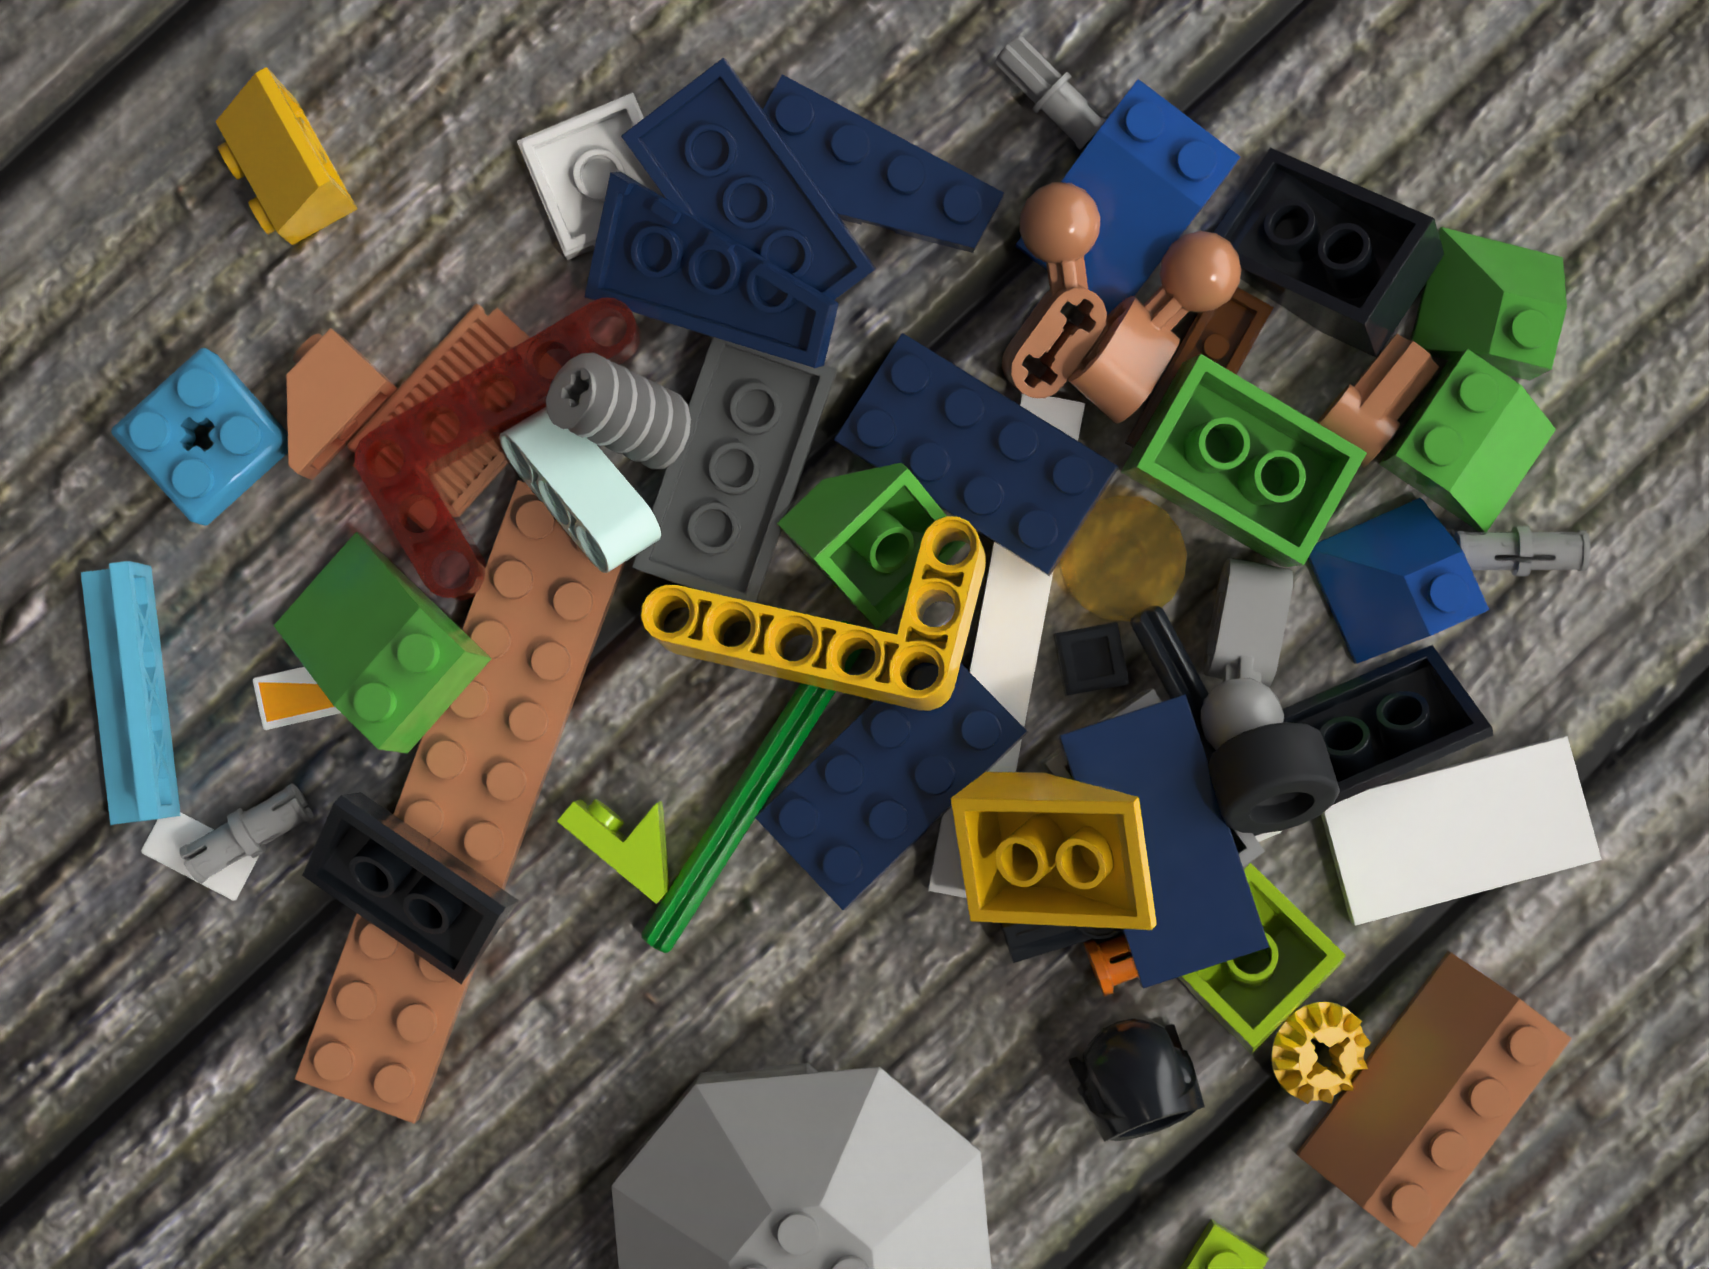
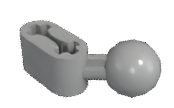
M1230 557L1226 559L1223 565L1204 657L1205 676L1223 679V683L1215 686L1204 699L1200 714V724L1204 737L1215 750L1227 740L1244 731L1268 724L1283 723L1284 713L1280 701L1269 687L1277 671L1293 588V571L1291 569Z

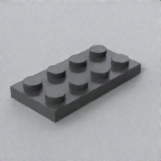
M713 337L688 406L691 417L688 440L684 450L675 462L667 466L652 509L661 530V538L636 555L632 568L688 588L757 603L782 531L777 523L789 511L837 369L827 365L813 368Z

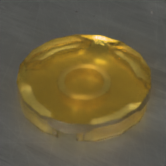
M1117 495L1099 500L1058 565L1065 589L1082 608L1102 620L1130 622V619L1140 611L1154 605L1162 608L1173 599L1185 576L1187 551L1181 530L1164 509L1144 498Z

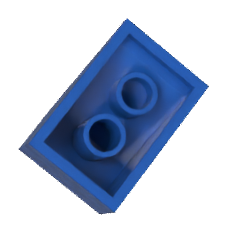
M1139 79L1100 127L1061 181L1063 183H1072L1085 189L1096 202L1101 217L1100 233L1093 248L1084 256L1088 290L1096 293L1103 301L1107 316L1126 298L1135 296L1162 262L1170 245L1182 236L1240 159L1238 154ZM1021 236L1015 247L1047 270L1046 262L1035 258L1025 246Z

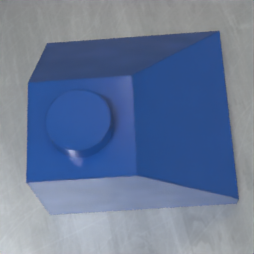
M1422 498L1413 500L1316 543L1308 557V561L1354 664L1424 639L1489 610L1463 550Z

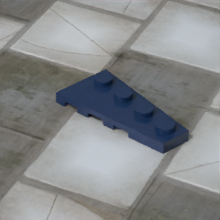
M783 74L763 108L764 113L841 220L860 225L863 222L894 230L896 234L974 253L1003 199L1004 192Z
M610 172L585 298L813 368L824 366L839 306L838 302L626 174Z

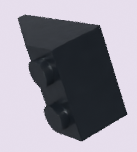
M1271 147L1214 231V233L1228 240L1238 253L1241 265L1240 279L1322 333L1376 358L1444 256L1440 236L1433 217Z

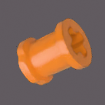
M1124 935L1099 944L1093 939L1083 942L1091 968L1104 997L1113 994L1114 986L1137 978L1131 957L1114 964L1110 963L1113 960L1130 954Z

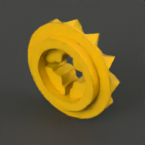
M1332 1002L1311 1003L1292 1013L1278 1030L1272 1047V1068L1279 1084L1289 1094L1307 1104L1310 1101L1317 1100L1332 1104L1334 1095L1342 1090L1354 1091L1352 1080L1359 1070L1368 1069L1364 1060L1365 1048L1371 1044L1363 1033L1361 1027L1362 1020L1345 1007ZM1312 1038L1330 1047L1328 1051L1332 1058L1330 1068L1316 1062L1318 1056L1314 1051L1315 1046L1310 1041Z

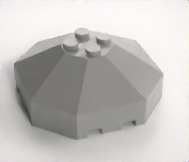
M809 1063L767 1066L763 1070L732 1073H727L726 1070L702 1072L619 1170L611 1185L619 1269H991L981 1151L880 1066L817 1072Z

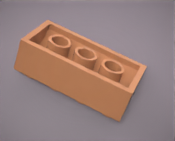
M1447 951L1365 1062L1368 1069L1359 1070L1352 1080L1354 1091H1342L1296 1152V1155L1373 1217L1416 1248L1572 1038L1520 998L1453 953Z

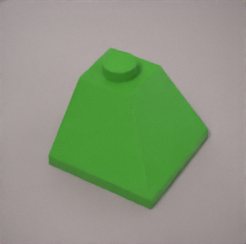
M1440 227L1438 233L1444 256L1423 287L1411 340L1424 348L1431 356L1450 360L1466 349H1469L1504 374L1529 381L1552 370L1567 309L1563 257Z
M897 463L821 480L777 524L810 561L878 629L906 602L921 541L927 528L936 520L947 515L904 464ZM963 541L947 543L941 549L938 560L945 564L966 543Z

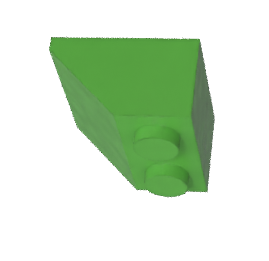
M1466 349L1447 361L1379 462V465L1477 531L1487 532L1556 428L1521 384L1469 349Z

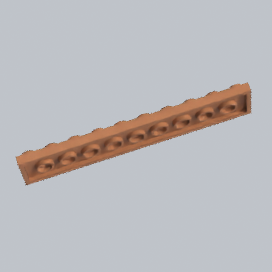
M519 480L517 481L462 629L492 659L422 737L393 814L503 890L506 887L626 563L625 561L608 573L600 571L553 517L545 504L538 499L525 482ZM356 913L295 1080L415 1124L420 1119L476 965L464 982L460 984Z

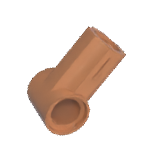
M1395 334L1353 386L1349 384L1322 414L1317 423L1367 452L1361 463V466L1364 468L1379 454L1400 426L1397 420L1431 380L1439 366L1433 361L1431 354L1416 342Z

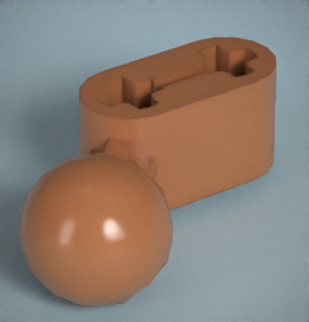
M1054 182L1039 188L1027 199L1020 215V233L1023 242L1035 258L1046 262L1050 290L1042 297L1006 347L1002 356V369L1005 378L1022 394L1031 398H1046L1058 392L1094 345L1106 325L1107 311L1103 301L1096 293L1088 290L1084 256L1093 248L1099 236L1101 217L1094 199L1085 189L1072 183ZM1066 302L1076 306L1079 304L1078 310L1085 317L1078 326L1070 322L1066 324L1067 318L1060 312ZM1028 355L1034 358L1041 357L1042 364L1047 367L1045 373L1040 378L1034 374L1028 375V370L1022 365Z
M1198 231L1182 236L1170 245L1162 259L1160 269L1162 286L1144 304L1135 296H1130L1118 304L1107 316L1106 325L1101 335L1069 377L1068 381L1113 423L1118 424L1131 416L1153 390L1180 343V339L1171 331L1189 311L1202 313L1215 310L1228 302L1239 285L1241 265L1239 255L1232 244L1217 233Z

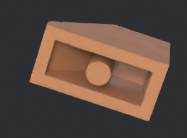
M332 328L323 336L317 333L307 339L294 354L293 361L296 365L286 374L288 465L297 474L312 481L398 389L356 348Z

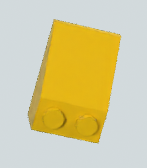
M984 772L951 798L970 921L1152 930L1157 925L1138 796L1043 772Z

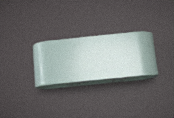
M547 407L542 408L500 434L501 446L512 467L538 499L545 504L549 512L588 559L603 573L610 572L660 540L661 530L656 517L632 485L597 444L588 440L587 437L582 438L575 435L569 429H562L554 425L547 414Z

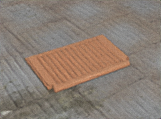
M475 304L348 442V449L360 455L352 466L437 542L509 464V460L500 443V434L546 407V397L550 384L562 366L498 308L494 309L487 316L484 308L479 304Z

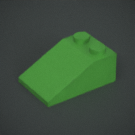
M357 531L273 625L331 703L379 750L408 754L492 659L362 533Z

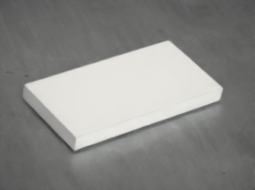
M1568 736L1555 737L1383 783L1338 802L1321 814L1349 920L1355 926L1602 860Z

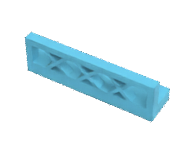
M123 561L109 563V569L81 572L110 825L180 816L152 568L145 564Z

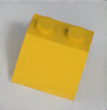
M267 67L256 72L215 121L226 140L217 148L233 176L237 180L246 176L256 197L249 200L248 204L266 234L269 235L276 231L287 242L294 245L358 208L298 101Z

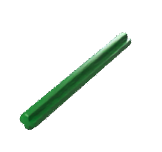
M841 621L843 623L852 624L848 621ZM863 649L856 650L848 656L845 662V672L847 674ZM803 683L799 684L641 932V938L648 945L663 953H668L672 950L836 691Z

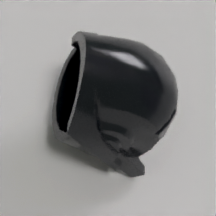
M1135 1018L1118 1021L1103 1028L1090 1041L1083 1053V1062L1078 1057L1069 1059V1064L1079 1084L1077 1091L1104 1142L1108 1140L1124 1141L1153 1134L1186 1119L1196 1110L1205 1107L1193 1062L1188 1051L1183 1050L1174 1024L1164 1027L1153 1021Z

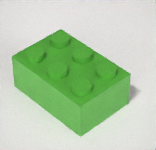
M1199 354L1184 361L1121 473L1279 566L1292 567L1303 566L1367 452L1218 363Z

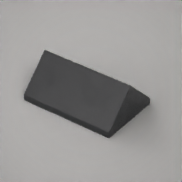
M1433 645L1282 709L1284 713L1283 723L1308 724L1321 732L1340 789L1334 804L1493 736L1492 726Z
M361 792L341 795L333 803L302 874L303 877L460 984L468 977L519 902L518 899Z

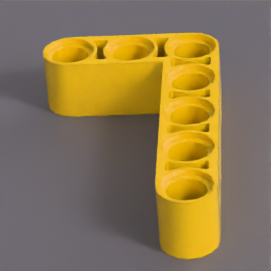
M946 516L933 522L927 528L921 541L897 635L679 585H664L653 590L646 597L642 605L641 619L644 628L666 650L678 655L915 710L931 711L945 704L954 691L985 571L986 554L976 529L969 521L960 517ZM963 541L970 545L968 556L958 564L946 565L938 560L941 549L947 543ZM943 601L955 606L951 620L945 625L930 627L922 623L923 614L931 604ZM680 607L689 608V619L686 625L674 633H665L664 621L667 615L672 610ZM738 621L750 622V634L742 644L735 647L724 646V634L729 626ZM798 635L811 636L813 642L808 655L798 661H788L784 658V649L788 641ZM859 649L875 651L874 664L866 673L849 675L845 672V662L854 651ZM932 663L939 667L938 677L929 688L914 690L907 687V676L915 665Z

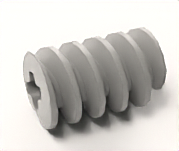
M582 353L570 359L557 372L550 384L546 397L547 414L554 425L562 429H569L570 432L579 437H587L588 440L599 446L605 445L609 450L617 454H623L635 462H641L653 470L665 469L675 462L684 450L689 437L691 424L689 407L680 394L664 388L631 370L629 371L621 365L610 362V360L596 353Z

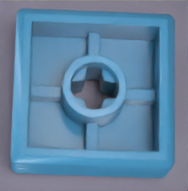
M206 348L199 349L113 426L111 430L116 440L191 522L203 526L210 524L288 453V432L217 354ZM200 425L208 428L214 425V428L209 433L210 440L214 444L208 450L199 446L193 447V443L196 440L194 432Z

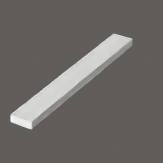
M1021 394L1020 406L1078 441L1085 403L1050 396L1046 398H1031ZM993 542L969 672L1024 727L1053 572L1049 577ZM1022 739L988 772H1016ZM951 807L941 817L928 891L966 898Z

